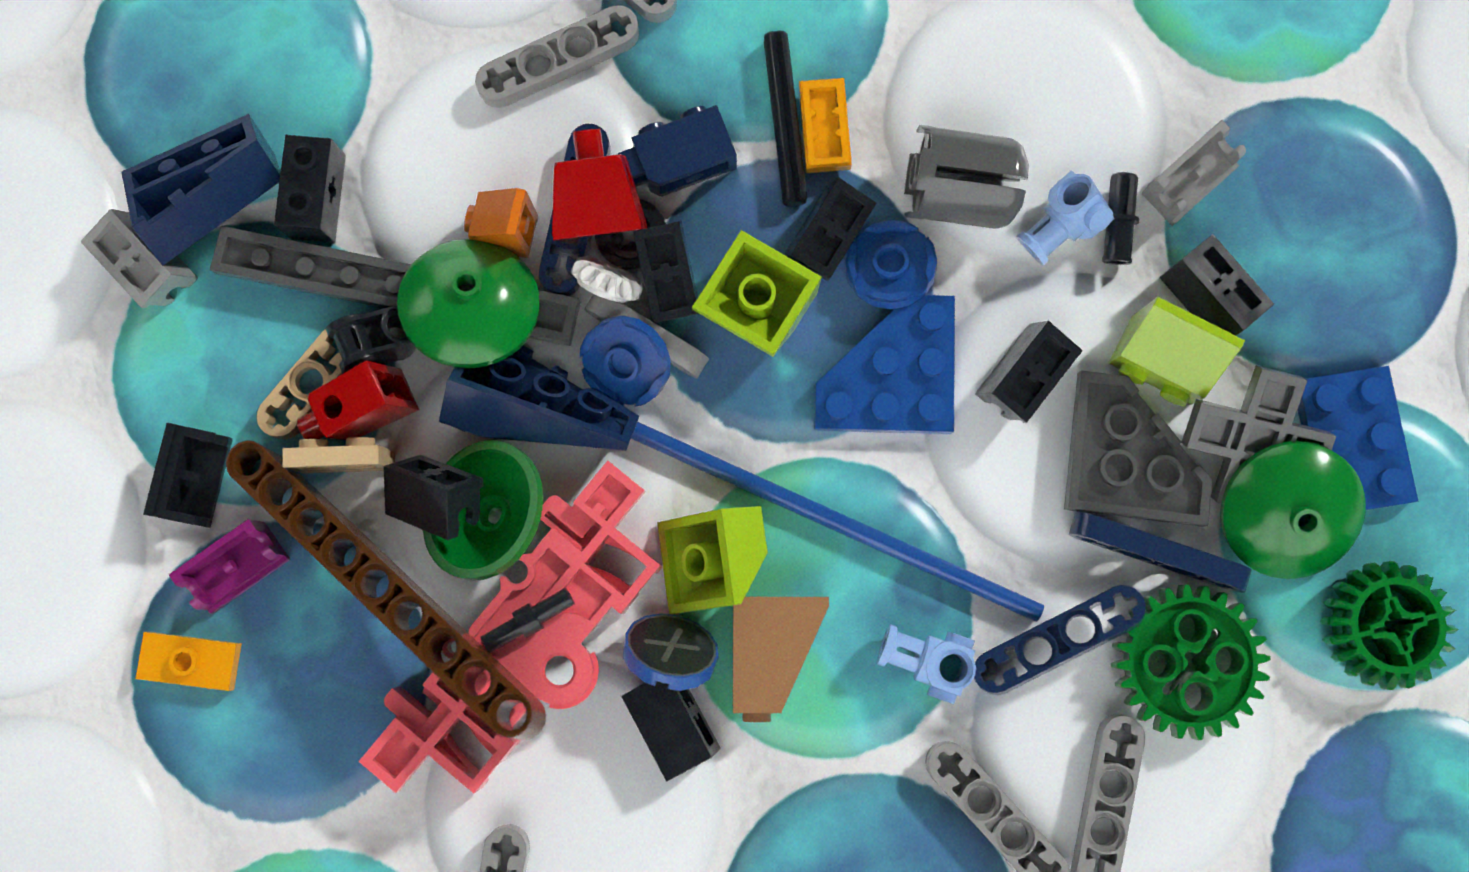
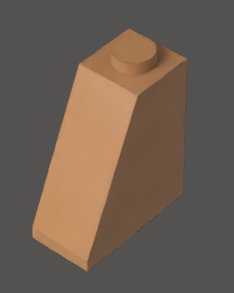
M745 597L742 604L733 605V713H742L743 722H771V713H782L828 610L829 597Z

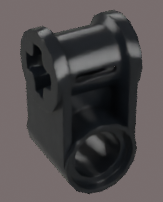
M397 305L365 314L344 316L326 327L328 337L335 340L342 358L339 364L342 374L365 361L384 365L404 360L414 353L416 347L408 338H397L388 330L391 328L403 329Z

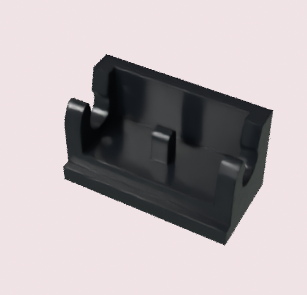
M838 177L826 186L784 255L820 275L822 279L830 280L877 203Z
M682 221L633 231L653 324L699 314L692 310V306L698 299Z
M1214 234L1209 236L1159 277L1190 313L1235 336L1244 331L1274 305Z
M1050 321L1031 323L975 395L986 403H994L1003 410L1001 413L1003 417L1027 423L1083 350Z
M166 423L143 515L211 528L226 468V459L230 452L233 438L217 435L209 431Z
M417 455L383 466L386 515L446 540L458 537L460 527L458 517L464 507L467 510L466 522L473 526L477 524L480 517V488L484 487L482 477L423 455Z
M656 681L655 686L643 683L621 697L666 782L712 758L721 749L689 689L681 691L668 689L669 684Z

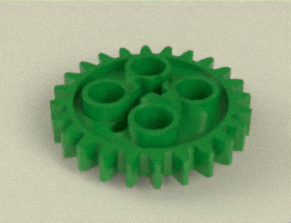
M1189 584L1178 585L1176 596L1170 588L1159 589L1160 603L1152 596H1144L1146 612L1142 623L1124 634L1127 636L1126 643H1112L1114 649L1124 653L1123 659L1111 663V667L1122 669L1125 672V676L1117 680L1115 686L1130 688L1132 691L1124 699L1125 705L1141 704L1142 706L1136 716L1139 720L1147 721L1155 715L1153 730L1163 733L1170 725L1171 736L1179 739L1184 737L1187 728L1191 739L1203 740L1204 728H1206L1211 736L1221 737V722L1230 728H1239V722L1235 713L1239 712L1252 716L1254 712L1246 701L1249 698L1263 699L1264 695L1254 687L1256 681L1270 680V676L1258 671V664L1270 661L1271 657L1265 654H1258L1256 650L1257 646L1267 640L1266 636H1251L1249 632L1258 622L1257 619L1246 618L1241 620L1239 618L1244 609L1242 603H1234L1226 608L1228 594L1225 592H1217L1210 600L1209 586H1198L1193 595ZM1130 608L1128 613L1133 618L1132 608ZM1186 615L1192 618L1196 627L1193 637L1188 641L1179 632V623ZM1216 629L1218 632L1217 637L1212 642L1206 644L1212 630ZM1223 647L1231 655V665L1225 672H1221L1215 662L1218 651ZM1156 650L1162 653L1166 662L1163 672L1158 676H1154L1148 667V659ZM1186 653L1195 654L1191 660L1196 666L1194 670L1185 669L1189 664L1188 660L1184 657ZM1175 679L1169 688V693L1164 694L1162 688L1167 682ZM1196 683L1201 691V700L1198 705L1190 708L1185 701V691L1189 685Z

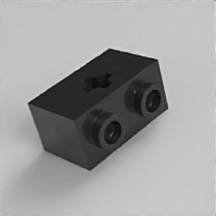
M285 135L274 225L290 239L336 242L346 155L331 138Z

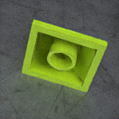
M761 506L723 508L657 522L669 614L742 604L768 553Z

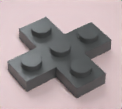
M1256 365L1241 410L1199 399L1195 400L1181 443L1190 449L1224 457L1211 494L1213 500L1221 503L1226 486L1235 471L1252 455L1269 446L1284 442L1302 441L1315 443L1332 450L1336 435L1326 430L1293 423L1308 381L1307 379Z

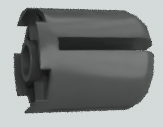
M919 125L916 132L925 134L920 152L910 153L904 194L913 195V212H905V217L993 229L1008 226L1022 208L1026 190L935 177V174L938 172L1006 182H1019L1020 179L1027 180L1029 163L1024 147L1012 138Z

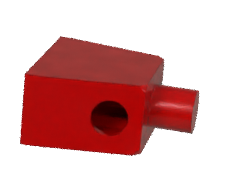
M601 129L573 132L576 160L557 162L554 165L553 240L647 228L646 219L626 156L621 154L604 156Z
M365 361L308 394V402L312 412L298 418L297 426L304 439H321L326 437L329 439L346 440V438L362 437L418 411L419 407L402 369Z

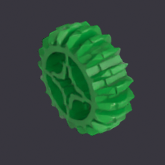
M1395 561L1383 562L1381 566L1377 563H1367L1362 566V572L1350 570L1345 573L1348 583L1336 582L1332 586L1339 599L1327 598L1323 602L1327 608L1333 610V615L1322 617L1320 622L1325 626H1332L1333 633L1327 634L1322 640L1326 644H1337L1338 646L1330 658L1335 662L1347 661L1344 672L1348 676L1356 677L1360 675V682L1362 684L1375 686L1378 683L1381 689L1394 690L1397 684L1400 688L1409 689L1415 686L1416 679L1418 681L1433 679L1430 667L1441 669L1446 666L1439 653H1450L1455 649L1449 642L1445 641L1446 634H1454L1459 630L1453 625L1446 624V617L1456 611L1451 606H1441L1440 604L1447 592L1442 589L1430 590L1434 577H1430L1427 574L1417 576L1416 567L1403 565L1399 568L1398 563ZM1390 588L1403 595L1414 611H1406L1401 606L1398 596H1392ZM1364 603L1365 614L1364 617L1358 622L1359 613ZM1402 620L1392 624V628L1385 629L1386 631H1374V629L1385 627V621ZM1417 631V636L1412 646L1413 634ZM1371 639L1376 644L1379 653H1384L1387 664L1376 659L1366 649L1362 640Z

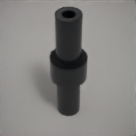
M565 587L534 606L528 603L512 612V619L481 636V641L486 650L492 653L521 635L527 638L544 628L542 623L573 606L575 602Z

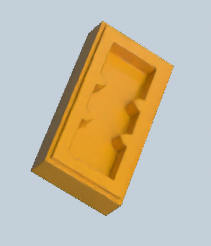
M844 78L799 81L806 173L851 170L852 160Z
M143 632L135 679L232 691L235 688L242 643L157 632Z

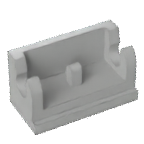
M1223 120L1218 122L1141 193L1172 226L1240 165L1237 161L1246 154L1244 145H1239L1234 149L1227 144L1225 138L1229 135L1231 128Z
M109 209L81 240L85 248L141 308H147L149 305L166 306L173 303L175 300L169 295L172 289L179 286L181 288L190 287L198 279L178 256L162 266L132 228L129 212Z

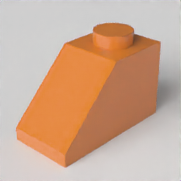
M511 188L478 192L475 206L469 205L467 209L464 230L469 232L468 237L470 240L502 246L515 253L518 257L529 258L538 214L527 191L524 189Z

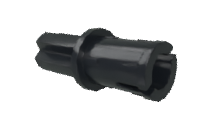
M1118 172L1113 174L1110 179L1108 206L1113 212L1114 220L1106 227L1104 254L1102 257V262L1105 264H1132L1134 225L1139 224L1140 220L1139 217L1135 216L1138 177L1134 173Z

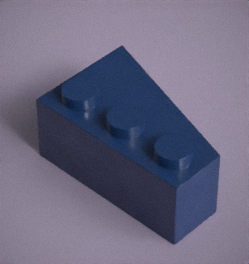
M250 114L244 115L121 171L132 228L162 266L277 185L280 181L281 173L275 153Z

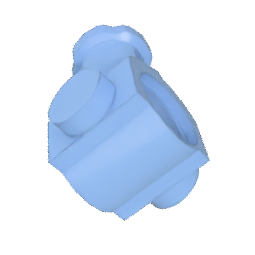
M1070 171L1050 189L1048 196L1049 204L1044 207L1047 215L1028 232H1021L1016 237L1031 256L1041 265H1044L1049 261L1048 256L1068 238L1076 241L1078 238L1089 239L1095 237L1114 220L1113 212L1090 176L1075 174L1073 171Z
M890 624L879 650L877 665L884 667L889 663L914 672L915 681L930 685L927 695L954 704L957 695L961 696L963 689L971 684L975 677L976 666L973 657L976 650L972 649L975 641L952 632H947L945 640L929 635L923 641L898 632L897 626ZM897 647L914 652L915 656L912 657L898 652ZM954 654L961 661L962 672L955 680L946 681L941 676L939 670L940 663L947 655Z

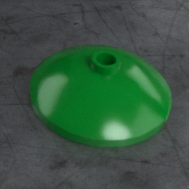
M470 239L449 241L435 246L422 254L405 273L397 298L399 319L410 342L430 359L444 365L459 368L488 366L514 354L531 336L538 320L540 306L539 291L535 278L520 257L505 247ZM463 284H472L475 286L470 291H462L459 289V287Z
M486 440L463 448L445 463L483 478L484 487L480 488V517L477 524L473 526L466 522L467 510L464 507L458 517L460 522L458 537L446 540L423 530L425 545L433 561L446 573L465 580L476 581L492 578L510 568L531 544L538 529L543 509L542 482L532 460L522 450L502 441Z
M1292 441L1278 443L1252 455L1232 475L1221 502L1220 519L1223 534L1232 551L1253 570L1281 579L1308 577L1334 565L1354 545L1365 519V493L1355 470L1344 458L1334 451L1310 442ZM1304 514L1311 515L1308 524L1298 526L1301 516Z

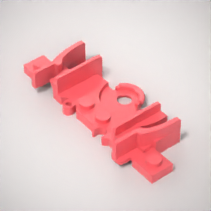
M609 461L604 464L575 499L572 507L556 495L550 496L544 502L540 520L550 527L551 530L532 553L523 554L518 559L527 566L528 573L525 580L516 584L511 582L507 576H501V590L469 628V634L484 647L480 637L512 619V612L528 603L534 606L566 587L575 602L573 606L542 623L544 628L527 638L521 635L490 653L536 698L548 703L549 708L553 709L574 707L591 694L598 680L599 664L595 652L590 654L588 649L582 645V642L596 628L612 607L620 614H625L648 580L662 568L658 562L616 529L643 496L645 490ZM605 544L632 555L647 566L631 586L609 572L588 565ZM453 638L445 642L442 647L443 654L449 659L455 654L451 649V645L455 641ZM555 656H564L573 665V676L566 684L556 685L550 682L546 676V665ZM487 670L481 672L476 678L475 689L478 695L484 694L490 686L491 677ZM433 672L422 684L425 687L422 693L438 705L433 713L402 687L392 688L384 698V705L397 717L393 719L359 762L395 793L403 788L428 756L472 793H476L489 781V775L498 764L503 762L521 741V739L503 737L494 732ZM522 703L516 704L510 711L509 721L513 728L526 713ZM460 720L470 727L480 743L492 754V757L481 770L477 769L467 759L450 734Z

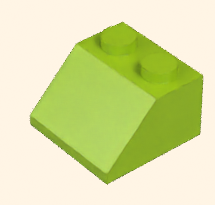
M741 230L692 306V310L774 357L795 331L816 297L822 277Z
M1157 297L1131 317L1108 364L1118 368L1119 375L1128 376L1135 384L1143 385L1146 382L1161 390L1159 395L1173 404L1185 406L1187 403L1192 405L1196 399L1203 400L1206 398L1241 350L1245 340Z

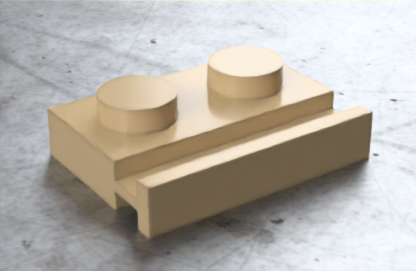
M370 437L346 438V446H328V440L302 439L299 440V448H283V468L301 472L302 474L383 471V466L395 463V452H390L385 447L375 445V438Z

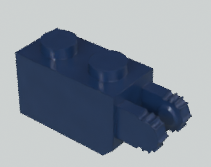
M717 105L707 109L705 106L693 107L682 113L680 119L665 125L662 122L648 124L638 131V135L631 137L632 148L618 153L626 156L635 187L647 183L649 191L660 197L737 169V154Z

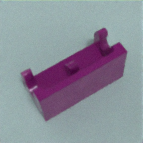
M247 519L171 572L169 576L176 586L185 587L191 592L194 598L189 603L197 610H208L210 614H214L291 559L265 522Z

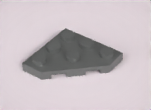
M1080 371L1077 373L1064 510L1200 527L1208 526L1212 478L1201 465H1196L1180 445L1181 440L1158 413L1155 414L1138 394L1140 390L1131 379L1123 375Z

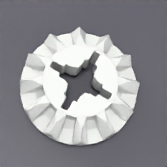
M579 257L571 269V274L577 279L578 284L599 297L620 303L640 299L644 287L643 283L635 277L634 273L622 269V266H616L609 261H601L595 257Z

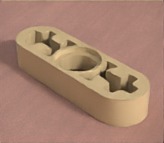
M326 329L317 337L259 406L257 423L264 433L278 439H290L300 432L297 426V419L312 412L308 402V395L304 394L299 386L300 378L306 371L318 370L323 377L322 385L342 375L339 366L342 361L340 353H337L329 362L336 367L333 373L316 361L319 356L328 361L336 351L335 347L331 345L334 339L328 337ZM289 391L293 396L307 403L303 409L296 404L291 406L286 413L287 418L290 420L286 427L279 424L273 427L276 422V418L272 415L274 410L278 408L285 411L294 402L286 397Z

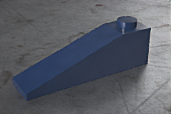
M525 345L511 356L495 364L478 368L455 367L447 379L438 422L483 438L626 451L639 419V415L597 389L586 388L583 390L567 380L569 372L555 365L549 369L532 358L534 351Z

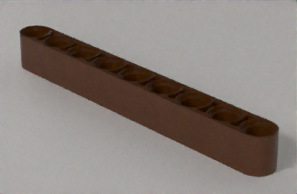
M246 440L232 447L226 459V468L229 475L494 732L503 737L521 740L534 738L541 732L545 725L546 713L540 700L299 472L283 468L282 456L255 441ZM261 459L259 469L252 474L253 466ZM292 487L290 499L283 504V495ZM323 516V527L314 535V524ZM355 546V558L350 564L345 566V554L351 547ZM388 576V589L382 596L377 597V584L383 577ZM420 607L422 619L418 626L410 629L408 623L409 616L414 609ZM453 638L456 643L455 654L449 661L444 662L441 655L442 647L445 642ZM487 670L491 677L490 686L484 694L478 695L475 689L476 678L481 672ZM522 703L526 710L525 721L519 728L513 729L509 721L510 711L516 704Z

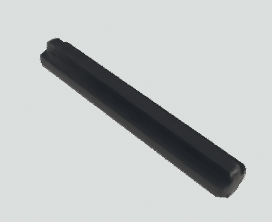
M781 30L771 31L764 35V49L782 201L785 206H799L806 203L807 190L788 34Z

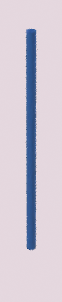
M637 422L631 439L1035 622H1038L1043 613L1044 605Z

